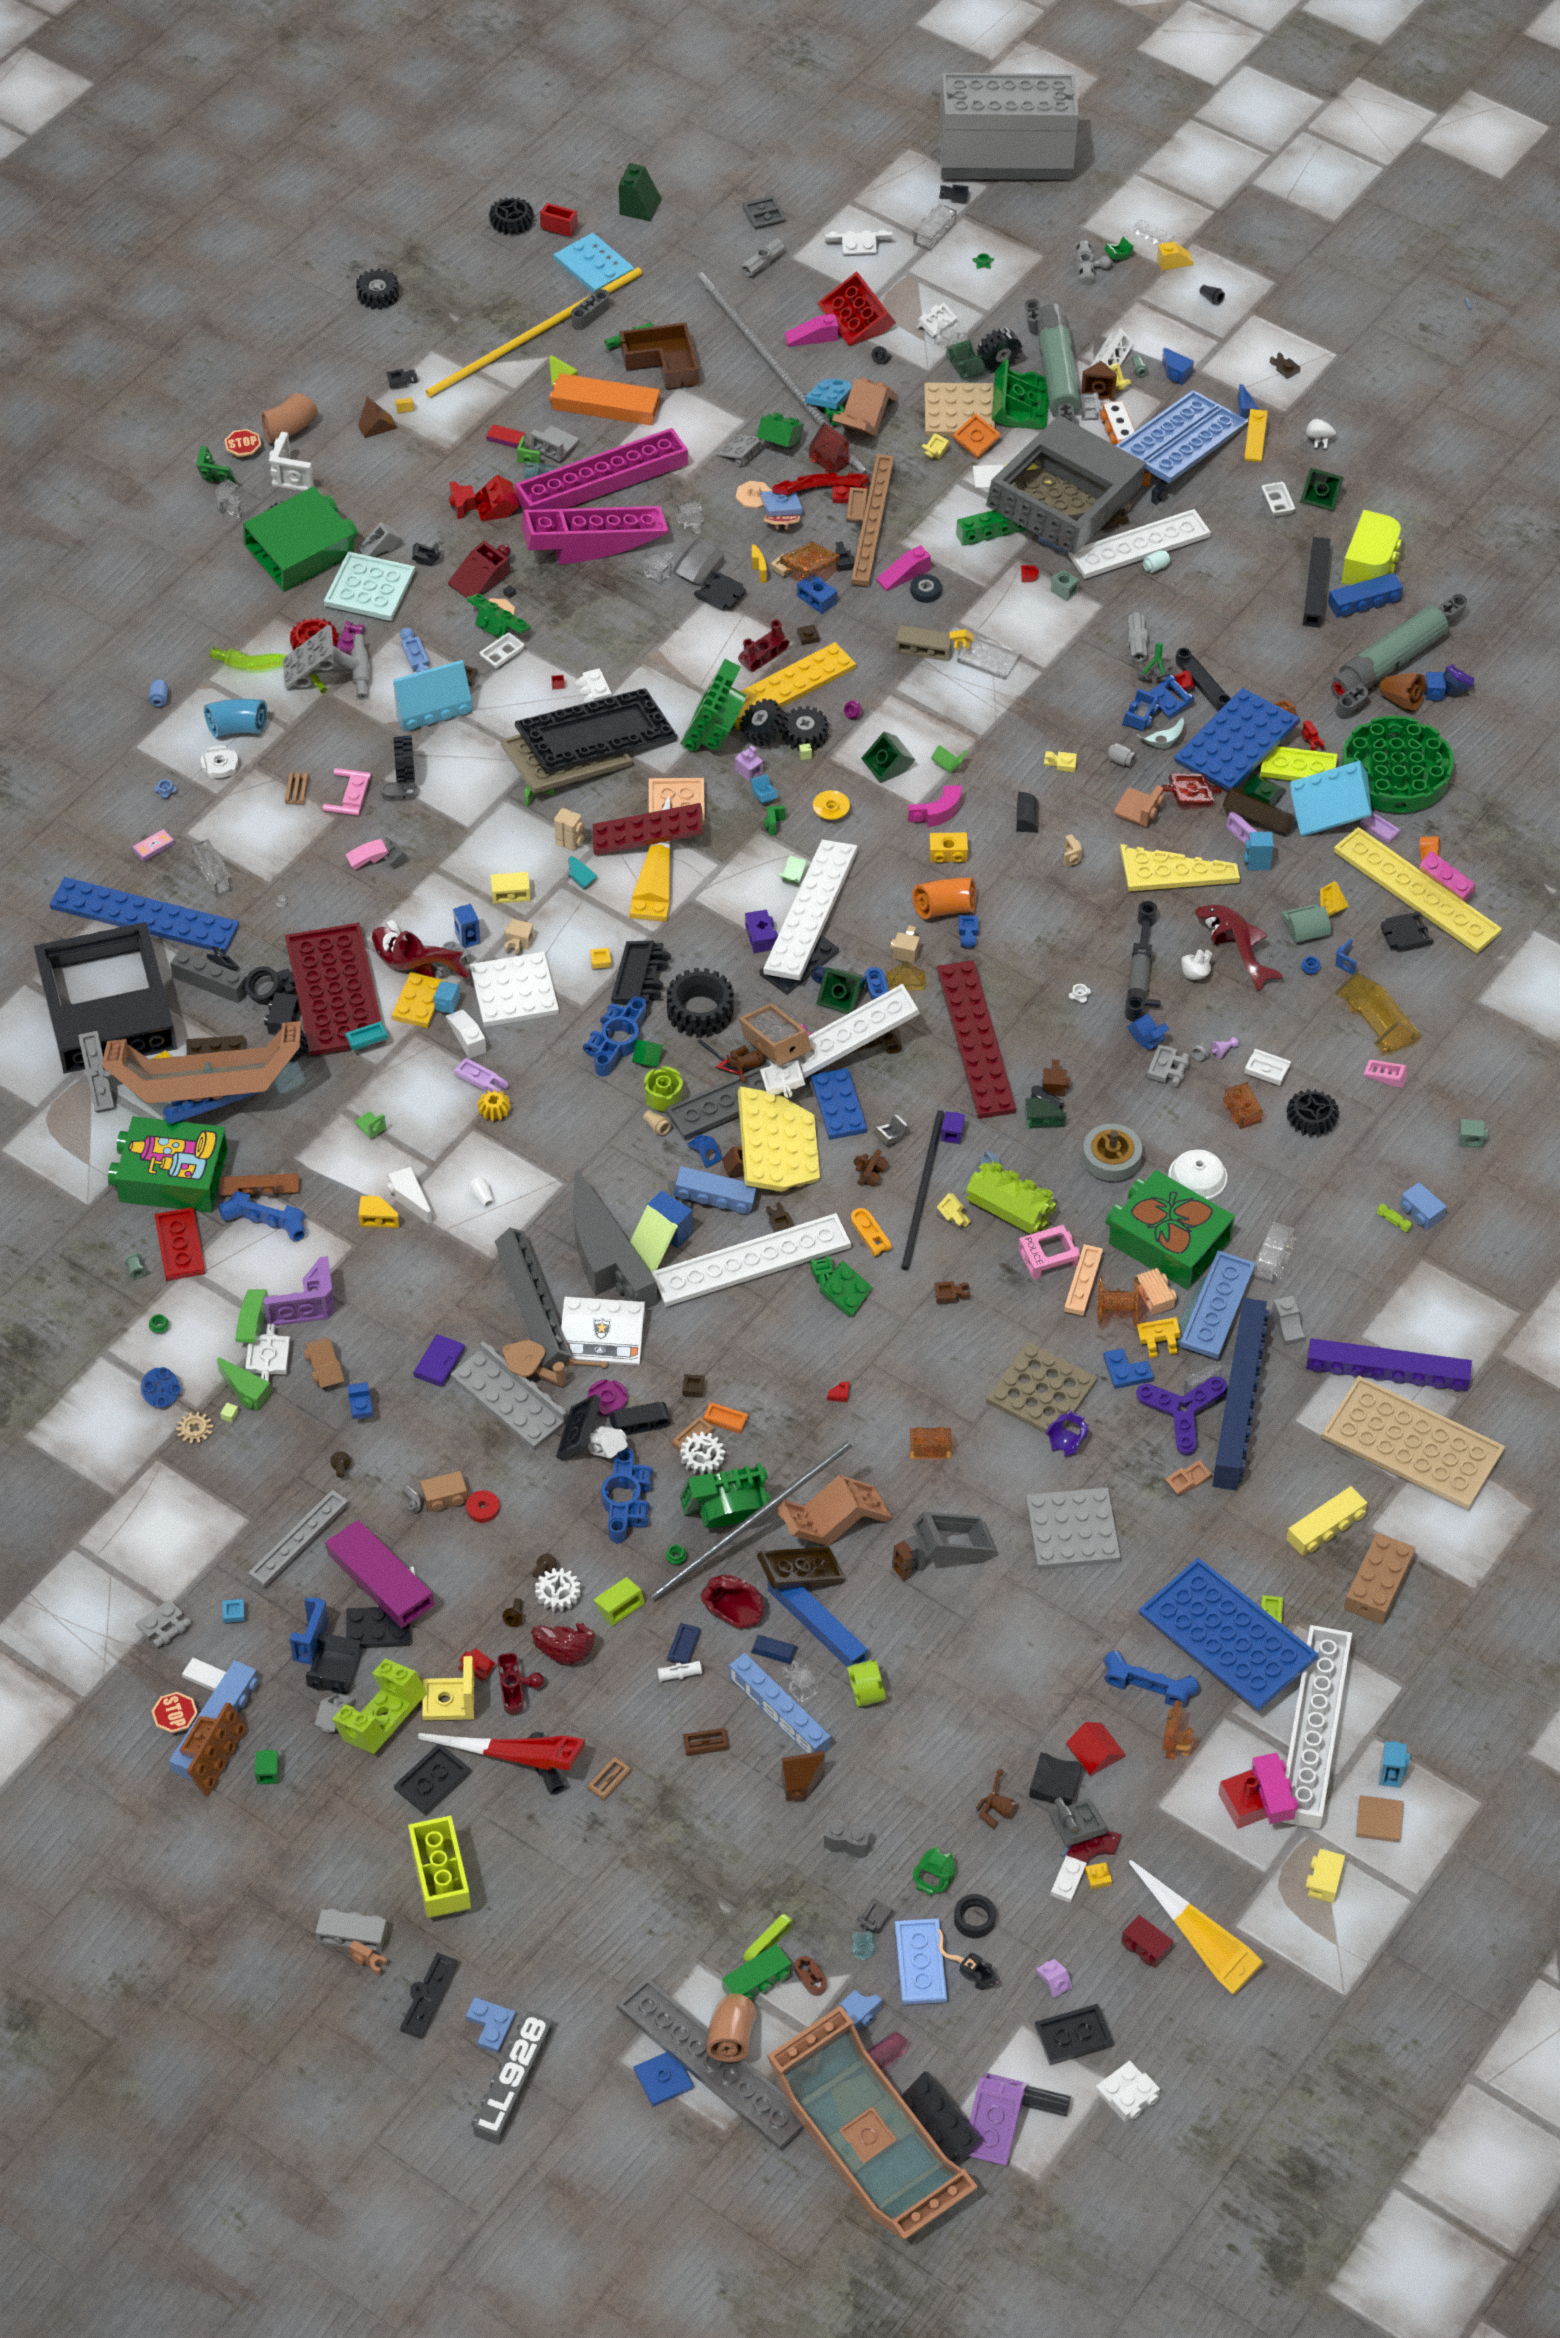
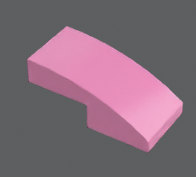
M378 839L355 848L347 853L346 857L351 867L356 871L370 860L376 863L389 852L383 840Z

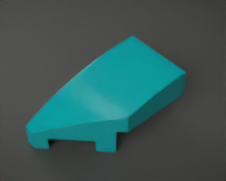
M570 856L568 858V877L572 878L582 889H585L597 878V875L575 857Z

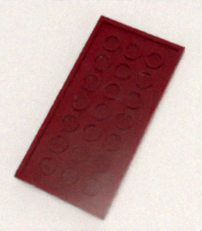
M360 923L285 935L305 1036L308 1042L309 1055L315 1056L351 1049L345 1033L381 1021ZM386 1040L373 1045L384 1044Z

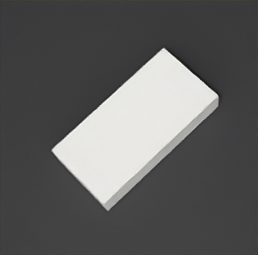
M192 1658L182 1673V1677L214 1691L226 1672Z

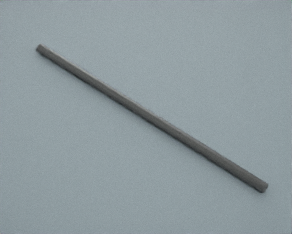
M848 1440L649 1594L654 1601L852 1448L853 1446Z

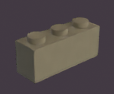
M900 625L896 638L895 653L942 661L949 660L952 649L950 633Z

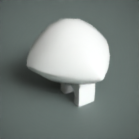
M1313 419L1306 429V435L1315 440L1314 448H1318L1317 444L1322 439L1324 443L1323 449H1327L1328 438L1336 435L1333 427L1321 419Z
M1198 950L1196 956L1191 954L1183 956L1181 958V966L1185 977L1190 980L1205 978L1211 971L1209 961L1212 953L1209 950H1205V953Z

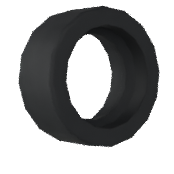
M266 966L257 967L250 971L244 983L248 996L256 1003L263 1005L269 1004L270 1000H273L275 992L282 993L283 981L279 974ZM263 976L272 977L274 980L272 989L263 995L256 994L254 986L257 980Z
M969 1894L957 1902L954 1909V1924L962 1935L969 1938H981L993 1930L996 1920V1909L992 1901L986 1896ZM979 1907L987 1912L988 1919L982 1925L972 1926L963 1921L962 1913L966 1908Z

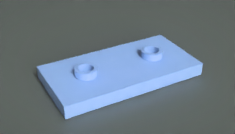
M939 1919L895 1921L902 2005L947 2002L943 1956L939 1951Z

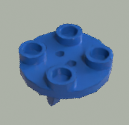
M166 1367L149 1370L142 1378L140 1385L144 1400L150 1406L156 1408L171 1405L181 1392V1386L176 1375Z

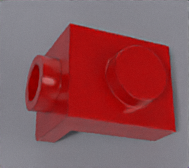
M475 1648L463 1653L459 1659L461 1663L457 1669L463 1670L464 1656H472L474 1676L483 1681L490 1673L495 1662Z

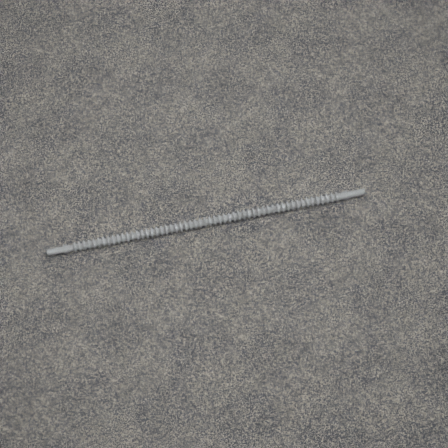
M699 273L698 278L705 285V289L710 292L712 298L725 311L764 361H766L804 409L807 410L809 415L812 416V419L817 422V425L822 428V431L835 444L842 455L849 459V463L855 466L860 474L866 475L867 470L859 462L860 459L854 455V451L846 444L829 421L826 420L816 405L805 403L806 393L803 392L801 387L798 386L796 381L793 380L791 375L788 374L786 369L783 368L781 363L778 362L776 357L773 356L771 351L768 350L766 345L763 344L761 339L758 338L756 333L753 332L721 291L715 288V284L709 281L704 273Z

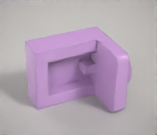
M1055 1959L1036 1968L1037 1975L1049 1986L1053 1997H1057L1072 1988L1068 1971Z

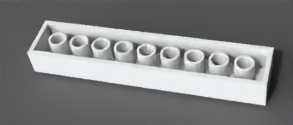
M1310 1625L1307 1645L1318 1653L1319 1658L1301 1674L1285 1772L1286 1779L1289 1778L1291 1781L1292 1791L1290 1792L1292 1797L1297 1799L1298 1810L1295 1812V1819L1283 1821V1823L1320 1829L1352 1637L1351 1632Z

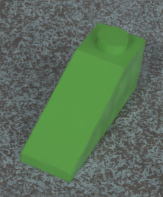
M219 1357L217 1359L218 1371L239 1401L246 1408L259 1411L272 1394L270 1382Z

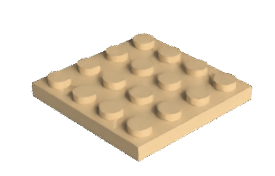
M925 383V436H933L934 433L939 436H952L975 413L995 429L994 421L991 420L993 383Z

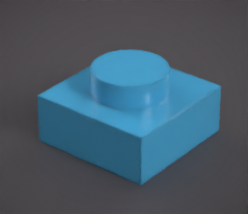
M243 1599L222 1601L224 1623L245 1621Z

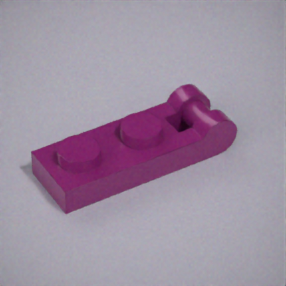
M346 621L336 647L351 656L354 648L353 636L356 634L363 635L365 626L362 624L353 625L352 622Z

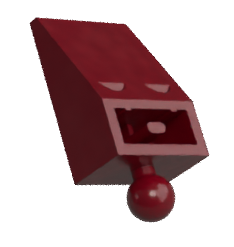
M486 541L481 542L471 550L448 581V585L466 599L475 594L484 595L511 573L509 558H507L511 553L510 547L506 544H501L496 550Z

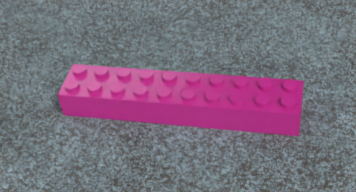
M669 428L516 483V498L523 510L566 509L688 465V449L674 429Z

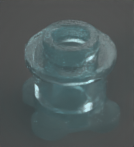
M855 1932L852 1934L851 1939L854 1941L852 1953L855 1957L867 1959L872 1956L875 1945L872 1943V1932Z

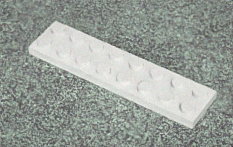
M1195 509L1084 545L1075 555L1069 552L1068 556L1083 578L1086 579L1143 560L1144 557L1159 550L1167 552L1208 538L1211 532Z
M899 985L809 1035L812 1050L801 1057H796L803 1078L919 1015L920 1012L904 985ZM768 1058L771 1065H773L774 1062Z

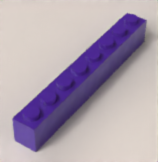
M1310 1338L1306 1369L1315 1372H1330L1337 1375H1352L1354 1377L1359 1375L1375 1380L1411 1383L1417 1386L1425 1385L1435 1388L1454 1389L1456 1391H1468L1472 1360Z

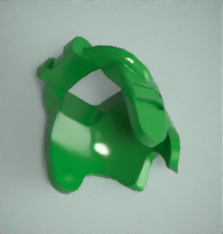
M939 1847L924 1853L913 1871V1879L917 1884V1890H922L927 1895L932 1896L933 1893L943 1892L953 1882L958 1871L955 1870L952 1853L941 1854ZM923 1869L940 1878L938 1886H933L921 1879Z

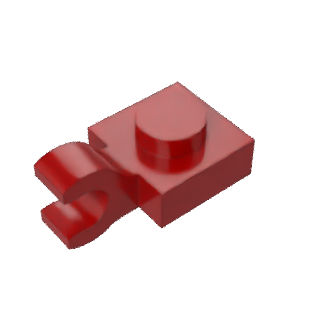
M1308 720L1303 722L1301 736L1310 745L1311 751H1316V746L1323 750L1324 741L1319 738V732L1312 722Z

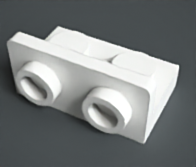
M942 303L940 306L936 304L930 309L928 315L925 313L918 319L919 323L916 328L923 327L933 338L954 322L957 317L945 303Z

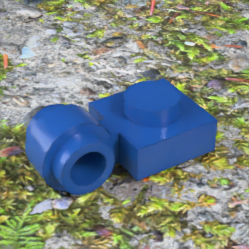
M959 915V934H962L960 946H964V948L976 947L978 916Z

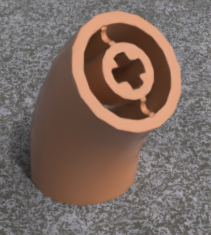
M293 393L279 406L263 411L261 414L262 427L268 444L274 443L276 438H279L281 432L288 433L289 438L304 429L318 413L314 402L305 395Z
M730 1994L718 2002L708 2029L706 2048L710 2057L718 2061L735 2062L744 2059L749 2054L751 2032L757 2015L755 2006L749 1998L742 1994Z

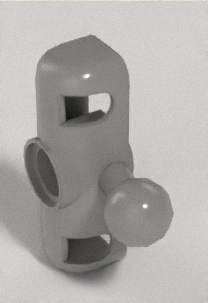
M1086 240L1079 241L1076 244L1075 255L1078 282L1080 285H1093L1095 280L1094 267L1107 269L1111 266L1112 260L1109 256L1104 255L1099 260L1093 261L1091 244Z

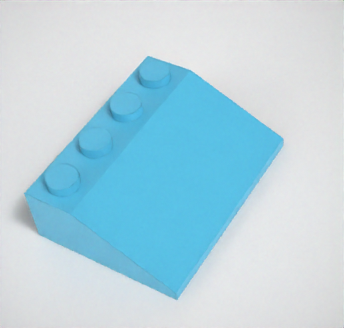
M463 660L393 680L396 716L404 732L472 712V699Z
M1361 761L1290 782L1291 796L1302 837L1372 816L1368 774Z

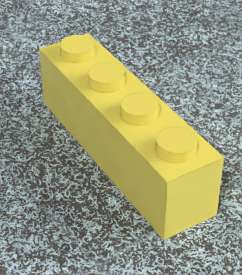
M1350 1486L1288 1528L1287 1540L1302 1556L1308 1552L1312 1553L1321 1543L1330 1541L1339 1531H1345L1352 1522L1361 1520L1366 1514L1367 1502Z

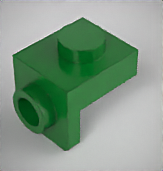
M1123 236L1119 244H1106L1104 250L1113 260H1127L1134 245L1127 237Z
M785 806L767 807V817H764V828H768L769 836L776 835V821L786 819Z

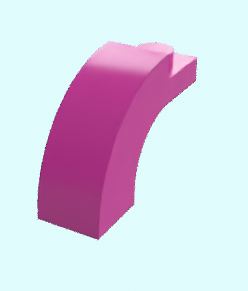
M962 785L943 786V795L933 803L909 804L908 822L927 821V827H932L950 820L960 808Z

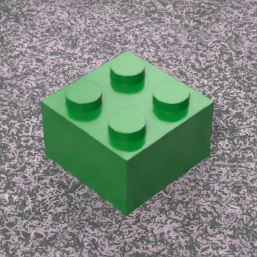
M774 412L773 414L761 417L756 437L786 447L794 446L800 442L804 424L800 423L797 418L789 417L788 419L783 417V414Z

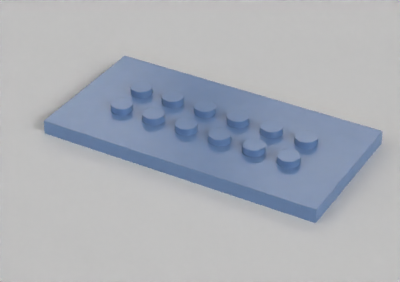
M1192 390L1115 446L1147 463L1145 470L1171 483L1246 428L1249 420Z

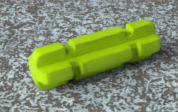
M1381 1204L1377 1208V1214L1382 1217L1386 1216V1220L1397 1227L1401 1226L1400 1229L1408 1232L1412 1228L1413 1223L1408 1219L1404 1220L1402 1215L1393 1209L1389 1210V1207L1385 1204Z

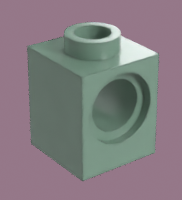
M1063 569L1058 574L1053 575L1051 591L1065 601H1068L1078 593L1079 579Z
M1461 1119L1458 1130V1146L1482 1148L1483 1141L1487 1140L1488 1129H1484V1121Z

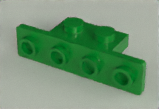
M475 594L467 597V602L479 608L475 625L498 639L508 633L510 628L519 633L531 629V625L527 624L525 620L517 618L510 611L500 608L498 604L490 602L483 595Z

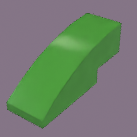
M267 1289L247 1290L239 1314L235 1337L236 1342H256L266 1321L264 1297H268Z

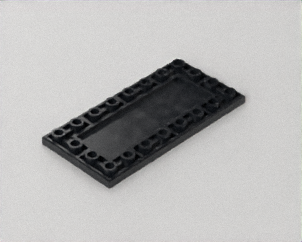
M646 688L515 721L514 725L546 775L677 741L678 735Z

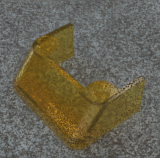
M1357 971L1335 991L1337 996L1348 1002L1346 1006L1353 1013L1355 1011L1360 1013L1379 1037L1374 1044L1383 1052L1391 1053L1416 1042L1421 1037L1420 1032L1386 989Z

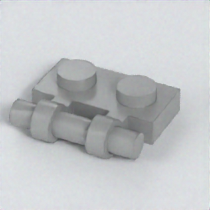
M1159 1044L1147 1072V1078L1165 1083L1167 1077L1172 1078L1171 1085L1177 1087L1179 1082L1183 1080V1072L1189 1065L1188 1060L1190 1056L1187 1053H1183L1182 1057L1176 1056L1177 1049ZM1173 1064H1174V1065H1177V1069H1176V1070H1175V1069H1171V1067H1172Z
M169 1599L136 1622V1626L149 1641L156 1636L157 1638L152 1642L158 1648L162 1644L166 1645L169 1643L170 1639L178 1633L182 1634L185 1632V1628L191 1625V1621L187 1617L179 1621L183 1618V1613ZM172 1626L171 1629H169L168 1631L164 1632V1630H166L168 1627Z

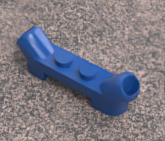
M234 1192L229 1201L219 1205L220 1215L224 1221L243 1217L252 1222L264 1223L270 1227L286 1230L290 1240L293 1241L301 1240L306 1234L303 1226L306 1215L298 1208L287 1205L285 1210L281 1211L251 1202L250 1194L243 1192Z
M1118 1651L1109 1652L1103 1661L1108 1670L1105 1676V1681L1108 1684L1124 1690L1128 1683L1165 1695V1704L1174 1707H1184L1187 1699L1197 1695L1199 1691V1684L1196 1678L1191 1675L1174 1680L1163 1674H1155L1142 1667L1128 1665Z

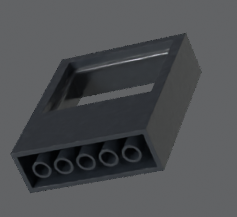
M147 922L34 946L38 970L64 1074L85 1070L78 1035L98 1031L103 1057L107 1041L127 1039V1044L144 1056L162 1053L165 1050H177L174 1025ZM140 950L149 988L62 1006L53 969Z

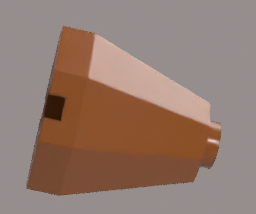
M1412 672L1387 676L1380 682L1379 690L1381 695L1402 708L1417 711L1424 701V696H1421L1422 691H1426L1424 675Z

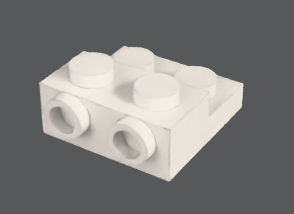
M1130 2060L1095 2088L1098 2094L1124 2122H1127L1130 2118H1137L1141 2114L1142 2109L1147 2105H1154L1158 2101L1160 2088L1146 2073L1142 2074Z

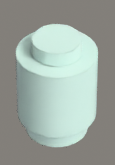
M1159 550L1144 557L1143 567L1146 571L1153 573L1166 567L1170 563V557L1165 550Z

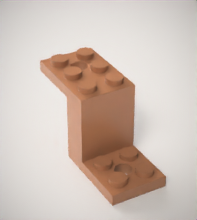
M863 377L860 380L854 379L844 413L840 412V415L834 414L832 421L844 428L876 437L887 401L896 402L898 395L886 384L880 382L874 384L871 380Z
M838 1475L806 1505L784 1500L776 1506L779 1510V1516L785 1521L788 1526L787 1530L793 1537L796 1536L826 1546L832 1544L862 1516L886 1523L892 1518L875 1486L842 1475Z

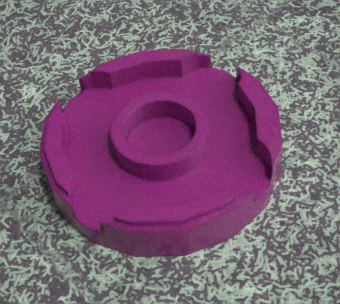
M602 1379L595 1382L588 1390L587 1398L594 1394L601 1398L599 1403L600 1409L597 1413L600 1416L607 1417L615 1410L624 1409L628 1402L627 1391L624 1385L615 1380L608 1381V1379Z

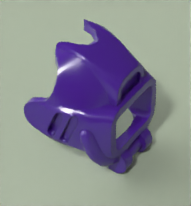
M1070 1411L1069 1414L1060 1415L1056 1421L1050 1424L1046 1430V1435L1049 1436L1052 1451L1063 1450L1065 1453L1064 1457L1075 1453L1080 1448L1083 1439L1088 1435V1426L1084 1422V1416H1079L1075 1412ZM1065 1420L1080 1426L1079 1435L1064 1428Z

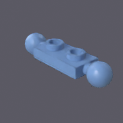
M403 628L400 632L401 646L412 671L416 670V673L430 669L428 667V657L419 637H414V631L411 628Z

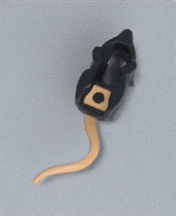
M938 1929L940 1934V1953L948 1959L959 1962L960 1973L966 1979L976 1982V1989L984 1990L998 1983L996 1974L991 1969L992 1965L990 1963H983V1959L979 1955L971 1952L964 1959L957 1955L945 1953L943 1950V1934Z

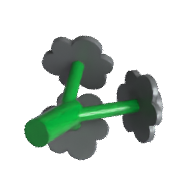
M1156 643L1155 656L1144 671L1139 667L1135 668L1139 679L1151 681L1152 678L1147 674L1149 670L1154 672V675H1156L1154 679H1159V681H1164L1167 676L1174 674V672H1168V669L1171 667L1170 662L1162 658L1163 643Z

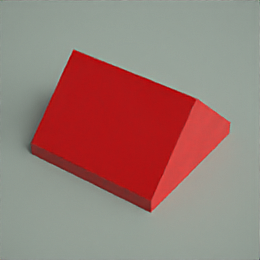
M1085 1722L1066 1742L1067 1747L1076 1759L1082 1763V1767L1089 1776L1126 1756L1105 1726L1100 1722Z

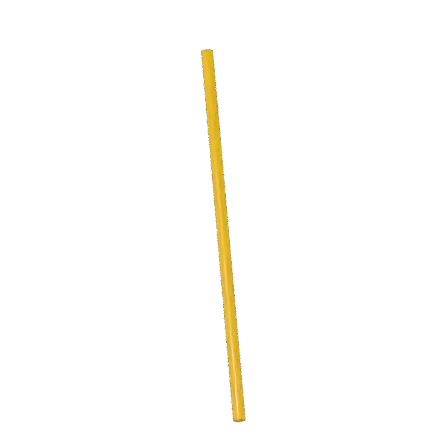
M637 267L601 289L607 290L610 294L641 276L642 271ZM586 298L426 389V395L432 397L570 317L572 309Z

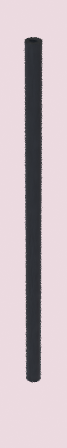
M938 1110L902 1261L901 1269L906 1271L909 1270L945 1114L942 1110Z

